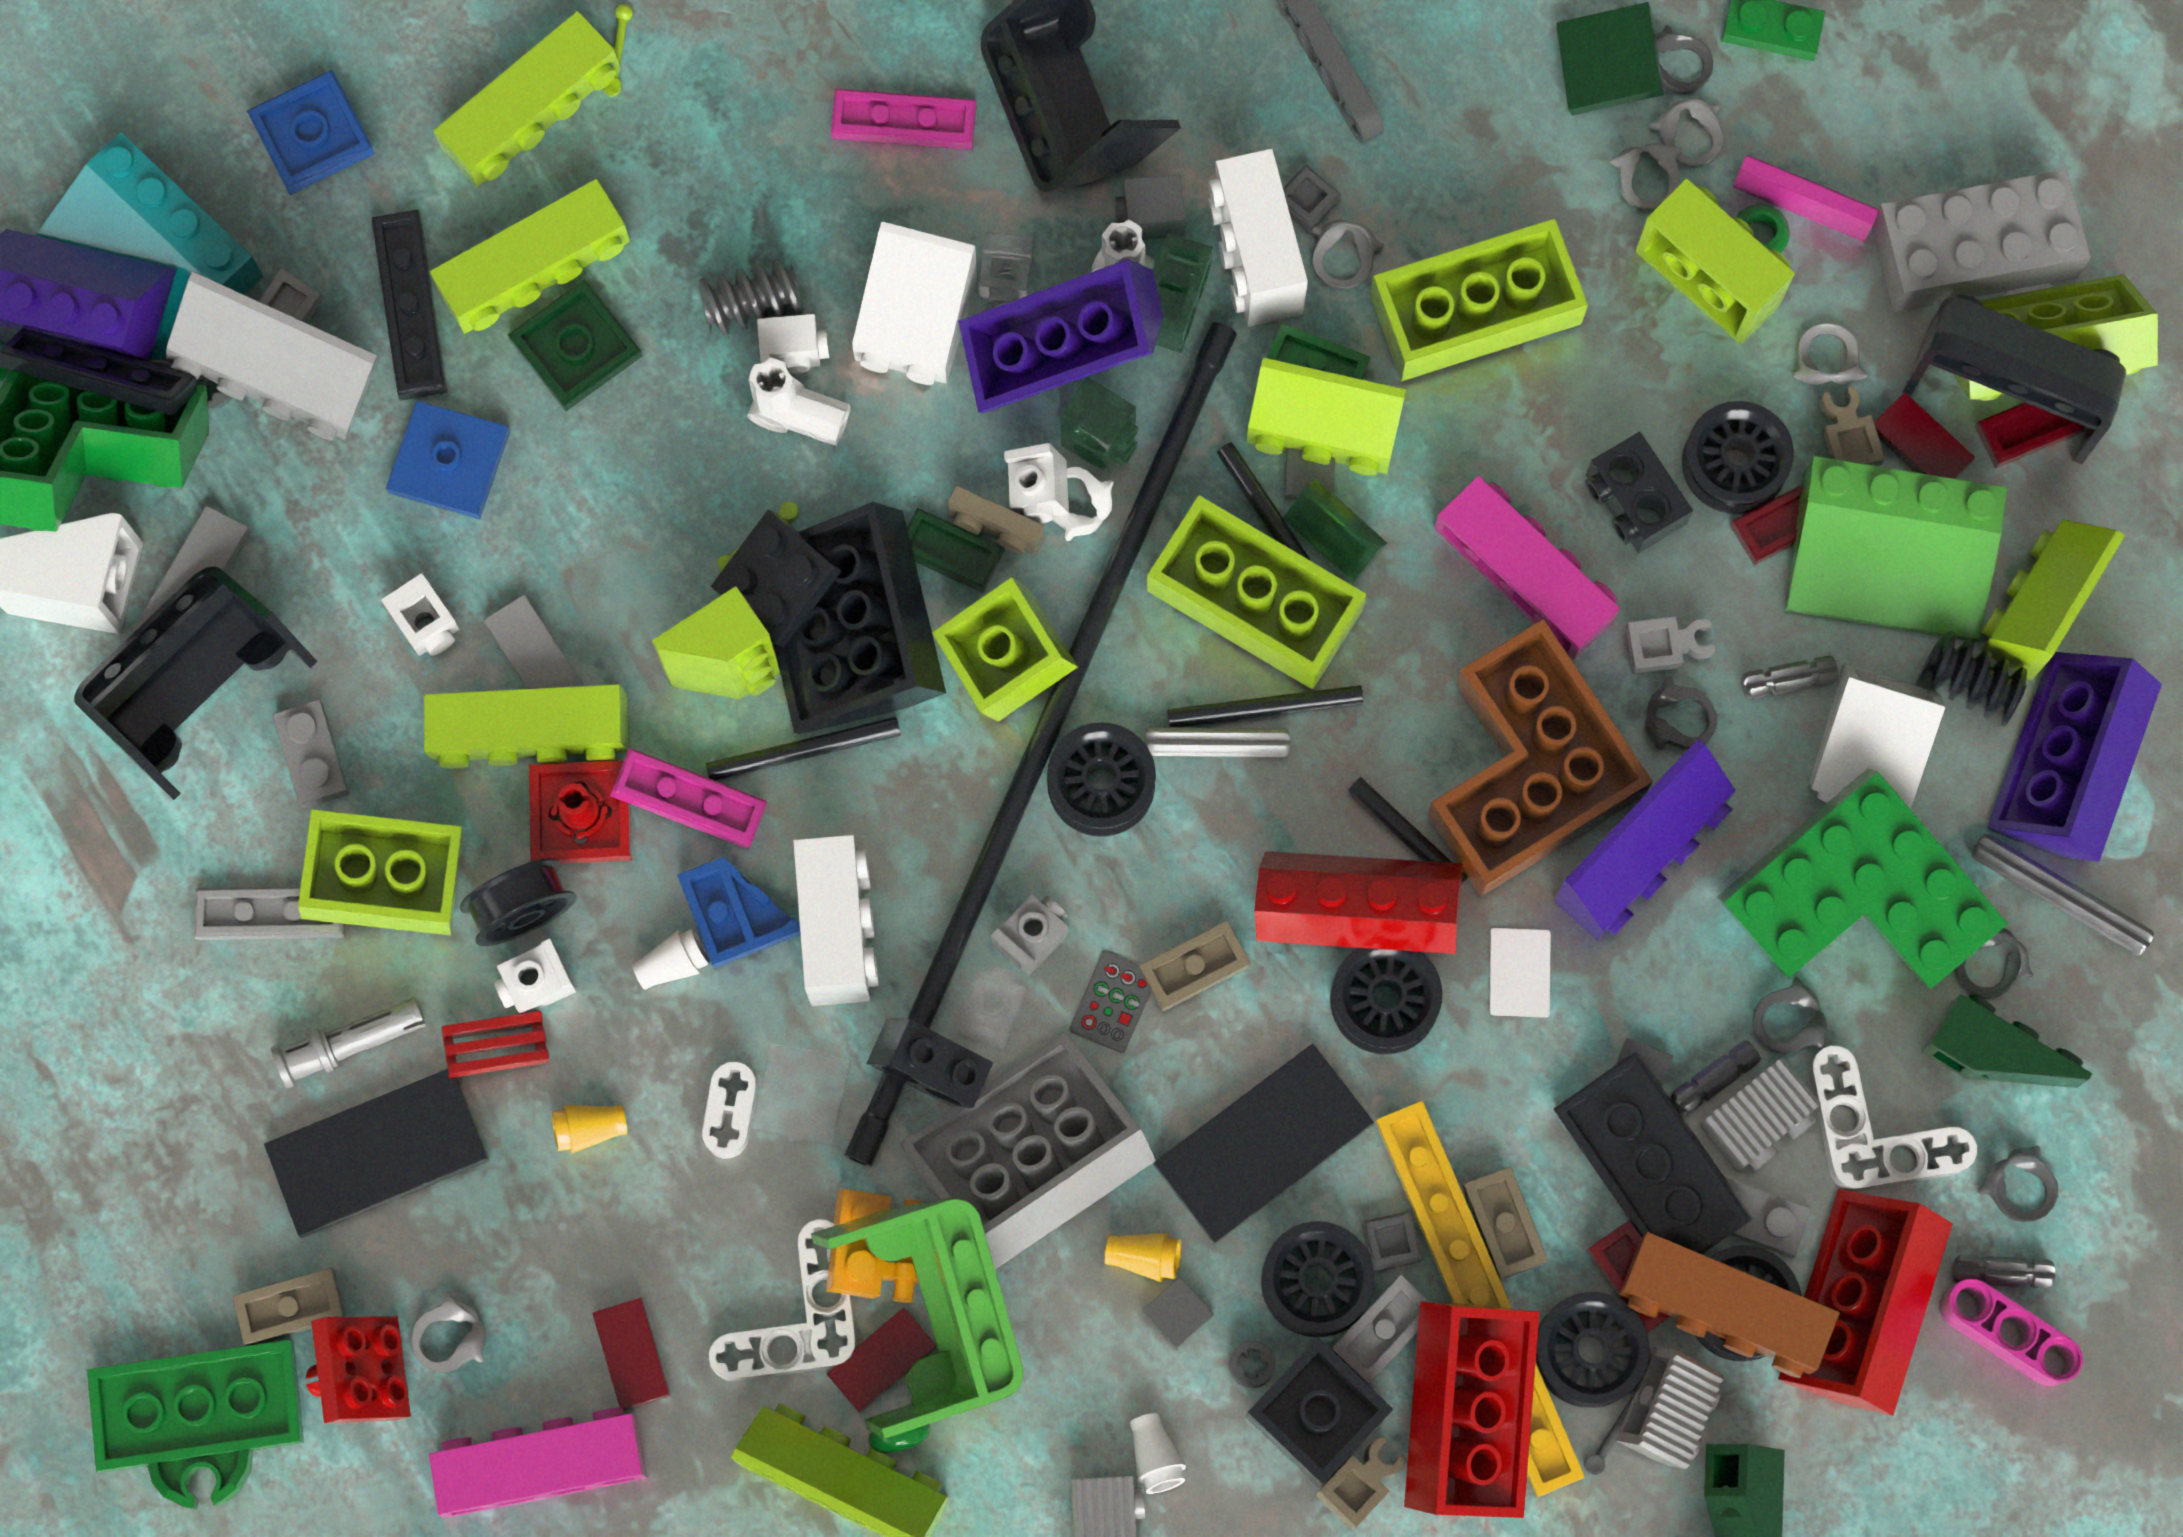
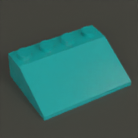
M122 132L86 163L35 235L177 270L150 357L153 360L167 361V344L192 272L243 295L264 277L253 256Z

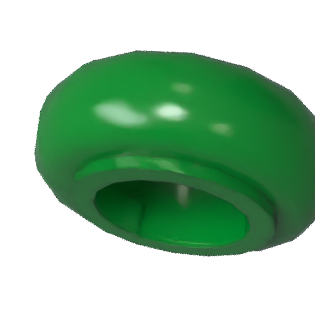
M1756 204L1746 207L1737 214L1736 217L1742 219L1748 225L1758 222L1769 226L1774 237L1771 241L1761 244L1768 250L1775 249L1780 253L1783 252L1789 242L1790 229L1787 219L1779 210L1769 205Z
M927 1424L886 1439L871 1432L868 1438L869 1445L872 1449L884 1454L906 1450L922 1443L929 1436L931 1426Z

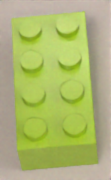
M1555 218L1374 275L1370 290V299L1401 382L1581 325L1588 306Z
M1200 495L1194 501L1147 575V592L1312 690L1361 615L1367 596L1366 593Z

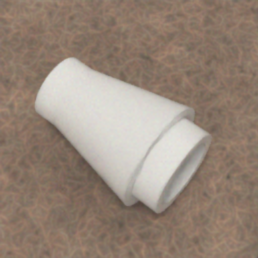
M694 928L685 932L678 929L643 958L633 962L632 967L639 983L646 990L654 985L701 974V968L710 964V958L700 936Z
M1150 1413L1133 1419L1130 1422V1426L1133 1432L1137 1482L1144 1484L1145 1491L1148 1494L1167 1491L1181 1485L1185 1481L1182 1471L1186 1468V1465L1162 1425L1159 1414Z

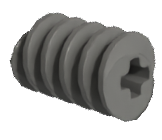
M780 259L773 260L772 275H768L761 264L755 265L753 280L748 278L742 268L736 270L734 285H731L724 273L718 274L716 289L714 290L705 278L699 279L698 288L710 333L712 331V324H716L723 335L729 334L731 319L737 322L741 330L748 329L749 315L753 314L756 320L767 318L768 310L770 309L776 317H784L786 315V305L789 304L797 315H804L792 264L791 269L787 270Z

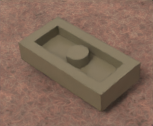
M957 485L948 500L949 516L954 518L953 523L956 526L975 535H979L980 531L994 536L998 538L997 543L1012 553L1022 555L1026 551L1037 556L1045 539L1044 525Z
M1228 920L1139 965V970L1159 1008L1164 1012L1250 967L1251 963Z
M1511 1166L1463 1184V1190L1500 1280L1548 1262Z
M332 1268L232 1296L245 1346L261 1344L312 1329L311 1321L323 1317H346L335 1270Z

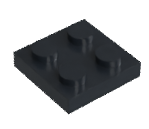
M768 509L711 587L717 593L723 595L737 586L769 633L771 641L785 647L842 569L778 513Z

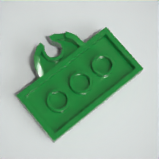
M292 1340L87 1369L96 1472L104 1473L148 1466L151 1482L162 1497L182 1507L196 1510L198 1508L199 1499L193 1494L190 1487L191 1479L197 1471L208 1468L214 1473L216 1485L210 1497L213 1506L218 1507L228 1502L243 1488L252 1470L254 1450L304 1443L295 1347Z

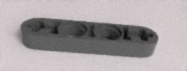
M1277 0L1287 22L1354 137L1359 143H1364L1382 134L1384 126L1375 104L1315 1Z

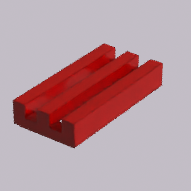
M541 1011L442 1026L441 1034L448 1077L454 1078L548 1063L549 1053L546 1048L545 1030H543ZM532 1027V1032L455 1044L453 1041L455 1038ZM535 1044L536 1050L457 1063L456 1059L457 1055Z

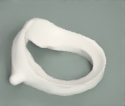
M1081 467L1067 468V478H1078L1085 483L1088 493L1092 497L1091 503L1097 509V515L1093 518L1075 513L1053 516L1051 521L1065 530L1064 538L1066 541H1070L1074 536L1087 535L1096 531L1112 510L1111 489L1114 481L1102 482L1091 472Z

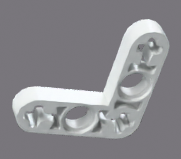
M1828 1046L1823 1048L1811 1060L1809 1078L1813 1095L1821 1103L1816 1111L1829 1172L1833 1182L1839 1188L1847 1191H1862L1951 1176L1963 1172L1974 1163L1977 1156V1144L1974 1137L1967 1130L1960 1127H1946L1874 1140L1859 1069L1854 1055L1848 1049L1841 1046ZM1828 1057H1833L1836 1065H1844L1846 1071L1838 1077L1840 1092L1850 1088L1852 1095L1841 1094L1826 1100L1825 1093H1832L1835 1090L1831 1075H1822L1821 1068L1828 1063ZM1846 1105L1855 1112L1857 1124L1854 1130L1841 1132L1832 1125L1830 1113L1833 1107ZM1947 1138H1952L1955 1146H1963L1965 1153L1957 1158V1164H1953L1950 1156L1935 1157L1930 1161L1934 1169H1927L1928 1153L1922 1141H1928V1151L1943 1148L1947 1145ZM1906 1146L1915 1153L1917 1164L1912 1172L1901 1173L1892 1166L1890 1153L1894 1147ZM1879 1149V1166L1885 1177H1878L1879 1167L1863 1171L1859 1174V1181L1854 1180L1852 1173H1843L1841 1166L1849 1161V1155H1854L1856 1162H1868L1876 1158L1873 1150Z
M822 1219L811 1221L802 1228L798 1236V1252L807 1323L728 1333L720 1336L713 1342L709 1350L710 1366L720 1378L726 1381H743L831 1369L836 1365L844 1363L851 1357L856 1348L851 1295L841 1294L839 1302L829 1308L821 1307L813 1299V1289L817 1283L828 1278V1270L823 1269L809 1275V1266L819 1267L816 1250L813 1248L807 1249V1242L813 1241L811 1233L832 1227L834 1223ZM827 1249L828 1264L830 1261L831 1249ZM845 1312L846 1320H835V1326L839 1338H847V1346L840 1347L839 1356L833 1358L830 1357L826 1349H819V1342L827 1340L828 1334L825 1321L815 1325V1316L833 1317ZM781 1336L793 1339L797 1345V1354L794 1360L785 1365H778L772 1362L768 1354L771 1342ZM761 1339L759 1354L764 1368L754 1369L756 1362L754 1358L739 1361L738 1370L730 1371L726 1363H719V1355L727 1353V1345L735 1344L739 1352L754 1351L751 1340Z

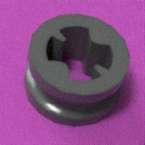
M1247 1341L1234 1349L1229 1362V1370L1232 1378L1239 1385L1245 1388H1258L1264 1386L1271 1379L1275 1370V1358L1267 1345L1259 1341ZM1248 1351L1260 1353L1259 1361L1267 1364L1266 1372L1262 1375L1257 1371V1378L1255 1379L1245 1377V1368L1238 1365L1239 1357L1243 1355L1247 1358L1249 1355Z

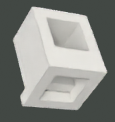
M815 314L757 319L761 363L766 362L772 357L786 362L789 374H802L808 372L811 369L810 367L821 366L820 359L829 358L827 329L818 330Z
M1050 443L1004 451V460L1008 463L1009 499L1012 511L1040 524L1051 521L1053 516L1069 514L1067 460Z
M422 573L381 599L386 610L418 656L427 651L430 656L438 655L454 643L455 639L452 634L460 629ZM430 617L434 619L432 623L423 629H418V624L423 618Z
M551 939L541 942L542 945L497 965L502 978L493 981L505 1008L515 1005L519 1014L535 1012L576 992L558 950ZM531 970L538 972V979L534 984L524 985L521 983V976Z

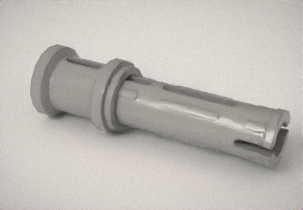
M415 997L396 1006L329 1032H325L324 1029L320 1031L315 1029L311 1031L309 1038L284 1048L275 1045L271 1047V1052L285 1087L289 1089L294 1087L295 1081L321 1070H325L327 1073L334 1071V1068L338 1066V1061L396 1039V1037L425 1028L426 1024Z

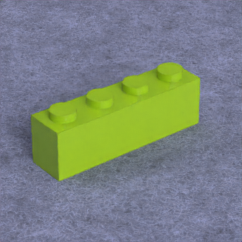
M576 11L433 130L440 148L477 188L486 180H495L507 169L509 161L522 150L528 151L534 148L543 139L545 131L558 120L564 121L570 118L578 110L581 101L594 90L600 91L614 80L617 73L616 70L620 69L615 50Z
M596 178L429 272L444 302L462 332L466 334L473 329L481 331L490 327L498 320L500 314L514 306L521 308L533 303L538 299L541 291L556 283L566 284L574 280L581 274L582 268L597 260L606 261L612 259L623 250L624 245L629 243L630 240L624 222Z
M620 684L424 694V752L433 761L439 762V766L442 768H466L469 766V760H488L489 765L512 766L518 764V758L537 757V762L554 764L566 762L568 755H586V759L590 761H610L615 759V753H627L629 749L628 694Z

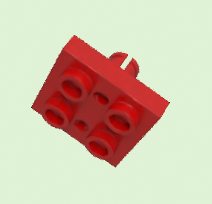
M624 760L529 765L531 862L545 858H556L561 864L632 860L630 804L610 796ZM607 807H610L612 809V814L610 817L606 818V815L609 812ZM559 811L561 819L557 821L551 820L550 813L553 817H557ZM575 835L578 840H583L585 837H588L586 842L579 844L575 842Z
M398 1316L323 1317L311 1321L316 1365L309 1367L306 1372V1379L318 1377L319 1381L306 1385L312 1395L321 1397L324 1423L397 1421L411 1417Z

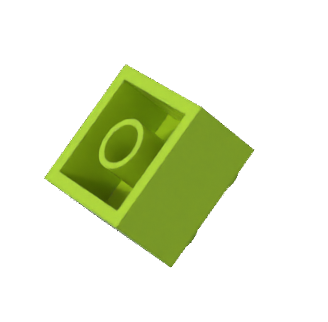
M1013 577L932 632L979 711L998 722L1078 668L1031 590Z

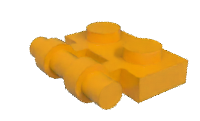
M843 1188L837 1192L834 1226L890 1209L891 1197ZM907 1199L904 1200L903 1206L914 1205L924 1202L919 1200ZM865 1238L831 1249L826 1291L875 1299L881 1294L882 1280L895 1282L893 1301L901 1303L913 1302L915 1284H919L911 1256L897 1260V1263L884 1261L870 1252Z

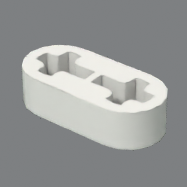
M727 1062L721 1065L714 1072L710 1083L702 1138L707 1149L714 1156L722 1159L740 1155L746 1148L750 1136L757 1097V1081L752 1070L740 1062ZM733 1073H739L742 1082L747 1084L748 1087L746 1091L740 1090L737 1092L734 1106H728L729 1095L727 1090L721 1087L722 1081H730ZM730 1114L733 1115L732 1129L734 1132L739 1133L738 1140H729L727 1147L722 1148L718 1138L712 1136L713 1130H721L723 1128L725 1115Z

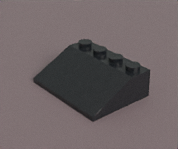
M871 502L799 531V533L840 567L842 571L785 647L774 643L794 733H807L906 709L945 694L946 689L903 511L877 502Z

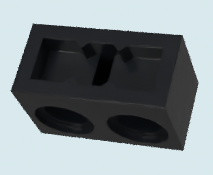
M1640 431L1595 457L1589 464L1586 472L1588 479L1585 480L1589 493L1598 504L1605 503L1614 517L1612 525L1618 537L1625 544L1631 542L1637 553L1642 552L1687 525L1693 509ZM1616 467L1625 468L1631 472L1634 480L1629 483H1620L1611 476L1610 470ZM1640 507H1651L1657 511L1660 520L1655 523L1645 522L1638 516L1636 510Z
M886 1018L866 1064L949 1106L974 1108L994 1062L911 1019Z

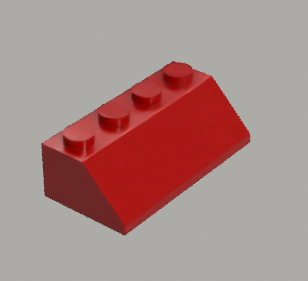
M1265 851L1258 871L1254 908L1256 941L1456 954L1463 863Z
M1838 1189L1804 1298L1838 1311L1840 1314L1818 1370L1810 1375L1803 1372L1801 1378L1780 1372L1778 1380L1851 1407L1893 1416L1953 1223L1920 1203Z
M1420 1301L1404 1507L1434 1515L1524 1518L1540 1311L1463 1303Z

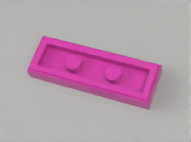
M835 89L831 138L972 150L977 103L975 99Z
M1745 156L1733 188L1862 242H1865L1879 212L1875 207L1752 156Z
M629 748L610 795L616 799L749 849L767 804L766 800L632 748Z

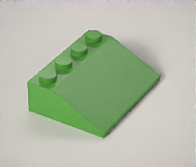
M1813 456L1802 477L1803 491L1799 503L1796 526L1797 537L1793 546L1785 611L1942 637L1952 630L1956 633V639H1969L1973 642H1978L1980 640L2002 535L2007 487Z

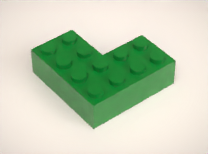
M10 370L0 388V524L29 528L34 531L57 532L86 475L103 477L112 481L125 480L154 484L163 488H183L209 435L206 385L196 384L197 391L172 416Z
M1869 768L1716 897L1775 967L1788 978L1864 916L1919 982L1932 989L2008 925L2006 920L1881 774Z

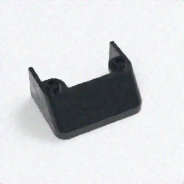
M1014 0L986 25L981 36V52L1032 181L1043 192H1063L1134 167L1181 129L1178 120L1123 119L1114 122L1110 126L1079 49L1091 37L1095 28L1096 17L1090 0Z
M1959 294L1955 298L1945 299L1932 319L1902 393L1905 392L1911 396L1928 366L1933 365L2086 426L2073 460L2083 464L2112 425L2121 398L2126 368L2120 363V358L2108 350H2091L1985 308L1981 301L1972 296Z
M211 566L193 575L87 676L77 688L74 702L141 770L175 800L181 793L161 774L173 767L179 759L182 741L174 732L175 729L244 663L254 671L271 669L282 662L289 650L310 668L318 661L272 611L219 567Z

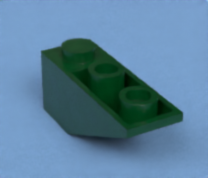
M1960 994L1950 1003L1922 1050V1053L1964 1079L2078 1088L2087 1082L2093 1074L2082 1067L2083 1061L2078 1056L2063 1048L2053 1050L2038 1041L2040 1036L2031 1027L2018 1021H2013L2010 1024L1994 1014L1996 1008L1991 1003L1976 995L1966 997Z
M1706 1444L1704 1497L1715 1537H1782L1785 1450L1753 1444Z

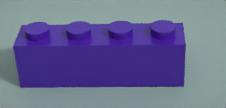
M5 229L0 234V326L19 331L22 328H27L149 362L177 270L167 266Z
M1126 259L958 321L978 412L983 414L1154 353L1163 319V311L1153 270Z
M2055 652L2045 665L1987 828L1992 832L2057 857L2100 862L2162 683L2133 658Z
M1697 739L1564 880L1556 895L1554 902L1597 941L1607 931L1616 936L1635 915L1628 908L1640 895L1648 901L1667 881V878L1661 873L1674 860L1681 866L1700 846V843L1694 838L1707 825L1714 831L1732 812L1733 808L1727 803L1736 790L1707 746L1700 739Z

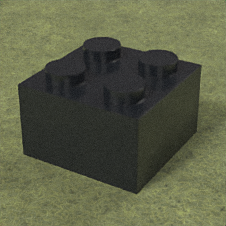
M1318 1337L1247 1412L1246 1418L1320 1489L1384 1421L1393 1408Z

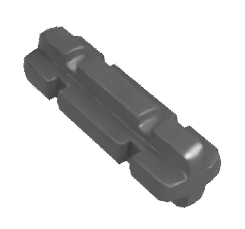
M1828 655L1814 658L1812 663L1803 660L1769 667V670L1765 673L1762 669L1749 671L1741 677V684L1746 699L1754 700L1766 697L1768 692H1771L1772 695L1811 688L1813 683H1816L1817 686L1832 684L1838 678V668L1834 657Z
M1743 1040L1729 1051V1056L1722 1055L1693 1076L1691 1079L1692 1083L1685 1082L1674 1090L1670 1097L1677 1109L1682 1114L1688 1115L1703 1104V1099L1708 1101L1741 1076V1071L1746 1073L1760 1062L1761 1057L1748 1040Z
M1959 1255L1954 1260L1953 1274L1954 1280L1957 1283L1965 1279H1977L1988 1285L2023 1287V1285L2029 1283L2032 1288H2049L2054 1285L2055 1266L2053 1261L2047 1259H2033L2028 1263L2026 1258L1985 1256V1258L1979 1260L1977 1255Z

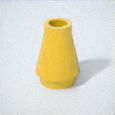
M563 1104V1110L551 1112L557 1151L569 1149L570 1153L573 1154L615 1136L627 1134L623 1105L592 1106Z
M1169 1232L1123 1236L1110 1234L1108 1236L1105 1248L1106 1265L1118 1266L1159 1282H1163L1164 1278L1176 1279L1181 1259V1239L1171 1238Z

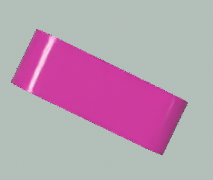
M1965 1279L1951 1286L1942 1294L1940 1313L1951 1327L2035 1382L2044 1386H2056L2075 1378L2081 1371L2083 1354L2080 1347L2071 1338L1988 1284L1977 1279ZM1959 1292H1967L1975 1297L1978 1303V1311L1975 1317L1965 1316L1959 1311L1956 1305V1298ZM2003 1320L2013 1321L2019 1326L2021 1341L2017 1346L2010 1345L2003 1340L2000 1334V1326ZM2048 1348L2058 1350L2063 1355L2065 1368L2061 1374L2052 1373L2046 1367L2044 1355Z

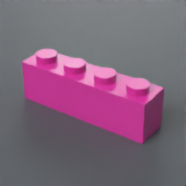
M1478 475L1438 514L1434 529L1534 624L1544 619L1568 656L1576 660L1614 622L1620 609L1615 604L1617 602L1615 595L1602 582L1595 581L1593 583L1580 571V562L1571 552L1565 548L1558 550L1545 538L1546 532L1538 521L1530 515L1521 516L1510 505V497L1499 485L1494 482L1487 484Z
M616 1407L593 1412V1421L573 1425L572 1417H565L543 1422V1431L523 1435L522 1427H514L492 1432V1441L472 1445L471 1437L441 1442L442 1451L428 1453L438 1515L449 1518L646 1479L647 1473L637 1417L632 1413L624 1415L623 1407Z

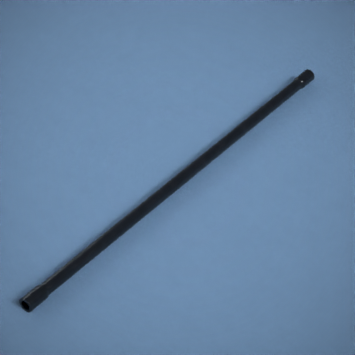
M1212 322L1195 358L1193 371L1070 647L1069 653L1078 668L1057 681L1052 688L907 1019H911L930 1029L1214 380L1221 372L1235 341L1237 333L1224 324ZM883 1072L869 1106L857 1124L844 1154L845 1157L861 1165L872 1167L889 1129V1120L906 1083Z

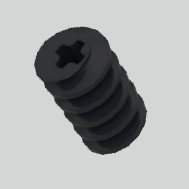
M1950 630L1934 645L1916 682H1919L1928 673L1932 674L1931 690L1936 691L1947 682L1950 684L1948 699L1953 701L1965 691L1968 693L1967 709L1971 710L1982 700L1985 702L1983 717L1988 719L2000 709L2003 711L2001 726L2005 727L2027 688V669L2020 667L2008 676L2010 662L2008 659L2003 657L1991 667L1992 652L1989 649H1984L1974 658L1972 657L1974 642L1968 639L1956 649V633Z

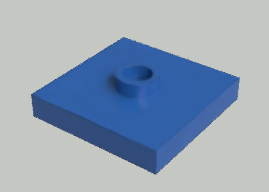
M333 70L247 110L289 195L375 154Z
M416 401L386 490L389 494L480 520L510 434L509 427Z

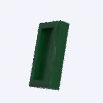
M920 508L916 509L907 526L916 563L979 592H985L1005 552L1004 547Z

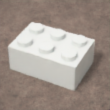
M1273 149L1216 161L1215 179L1208 180L1210 197L1207 198V205L1212 225H1220L1222 241L1218 242L1222 265L1224 269L1232 268L1231 273L1234 285H1230V294L1235 312H1244L1247 327L1303 315L1308 281Z
M854 835L793 840L804 985L811 1007L871 1001L870 987L879 986L874 947H866V938H875L874 917L870 898H862V890L871 889L870 868L866 849L857 850Z

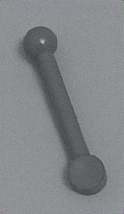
M1638 1385L1631 1391L1632 1397L1596 1454L1586 1458L1584 1468L1589 1474L1598 1475L1604 1471V1459L1616 1442Z

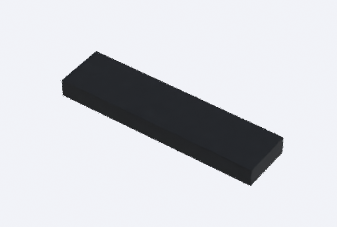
M419 210L371 217L398 397L402 401L448 393L421 214Z
M22 328L0 349V367L172 416L197 391L196 377L190 374L27 328Z

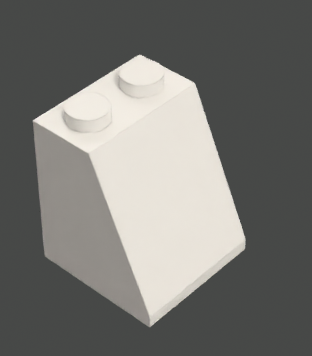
M881 222L852 342L854 358L856 361H860L861 366L878 373H886L888 369L906 373L910 380L924 385H932L934 381L947 384L961 338L958 321L967 318L978 281L975 245Z
M107 513L61 524L57 532L30 531L0 538V607L7 614L121 634L143 542L122 514Z
M1844 663L1810 778L1811 789L1819 792L1817 798L1828 803L1869 768L1878 771L1911 810L1945 710V705L1939 692Z

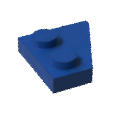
M724 857L677 875L714 969L801 935L800 924L773 903L770 897L760 888L748 881Z

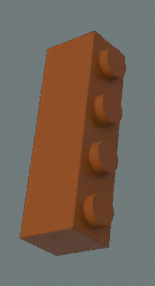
M1646 1232L1640 1239L1619 1295L1630 1299L1628 1307L1637 1312L1656 1317L1658 1311L1678 1319L1675 1326L1687 1333L1698 1337H1705L1706 1331L1726 1339L1723 1346L1730 1351L1750 1358L1753 1357L1754 1352L1774 1359L1771 1365L1774 1369L1797 1378H1801L1803 1372L1810 1375L1818 1370L1840 1314L1838 1311L1649 1232Z

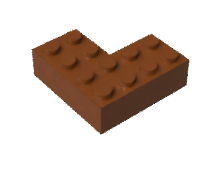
M1544 619L1460 670L1456 685L1504 758L1432 801L1427 816L1457 862L1463 863V871L1469 877L1480 897L1644 797L1653 783L1652 779Z

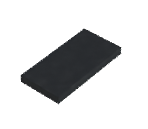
M1312 1043L1157 1159L1153 1165L1215 1245L1371 1127L1374 1121Z
M1638 1052L1629 1055L1553 1109L1641 1237L1646 1232H1649L1694 1252L1704 1254L1754 1219Z
M447 1069L264 1143L300 1238L314 1234L490 1161L457 1077L449 1078Z

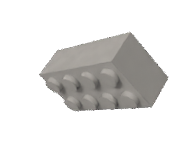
M2068 169L1882 203L1872 226L1893 313L1942 304L1945 299L1955 298L1959 294L1979 297L2078 278L2091 259Z

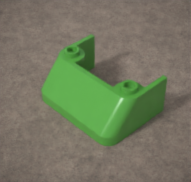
M946 1198L882 1210L811 1233L813 1243L827 1249H833L865 1238L870 1252L882 1260L897 1261L911 1256L939 1352L918 1359L908 1372L907 1388L912 1403L864 1419L867 1430L886 1439L1005 1399L1019 1389L1023 1380V1365L981 1218L972 1204L957 1198Z

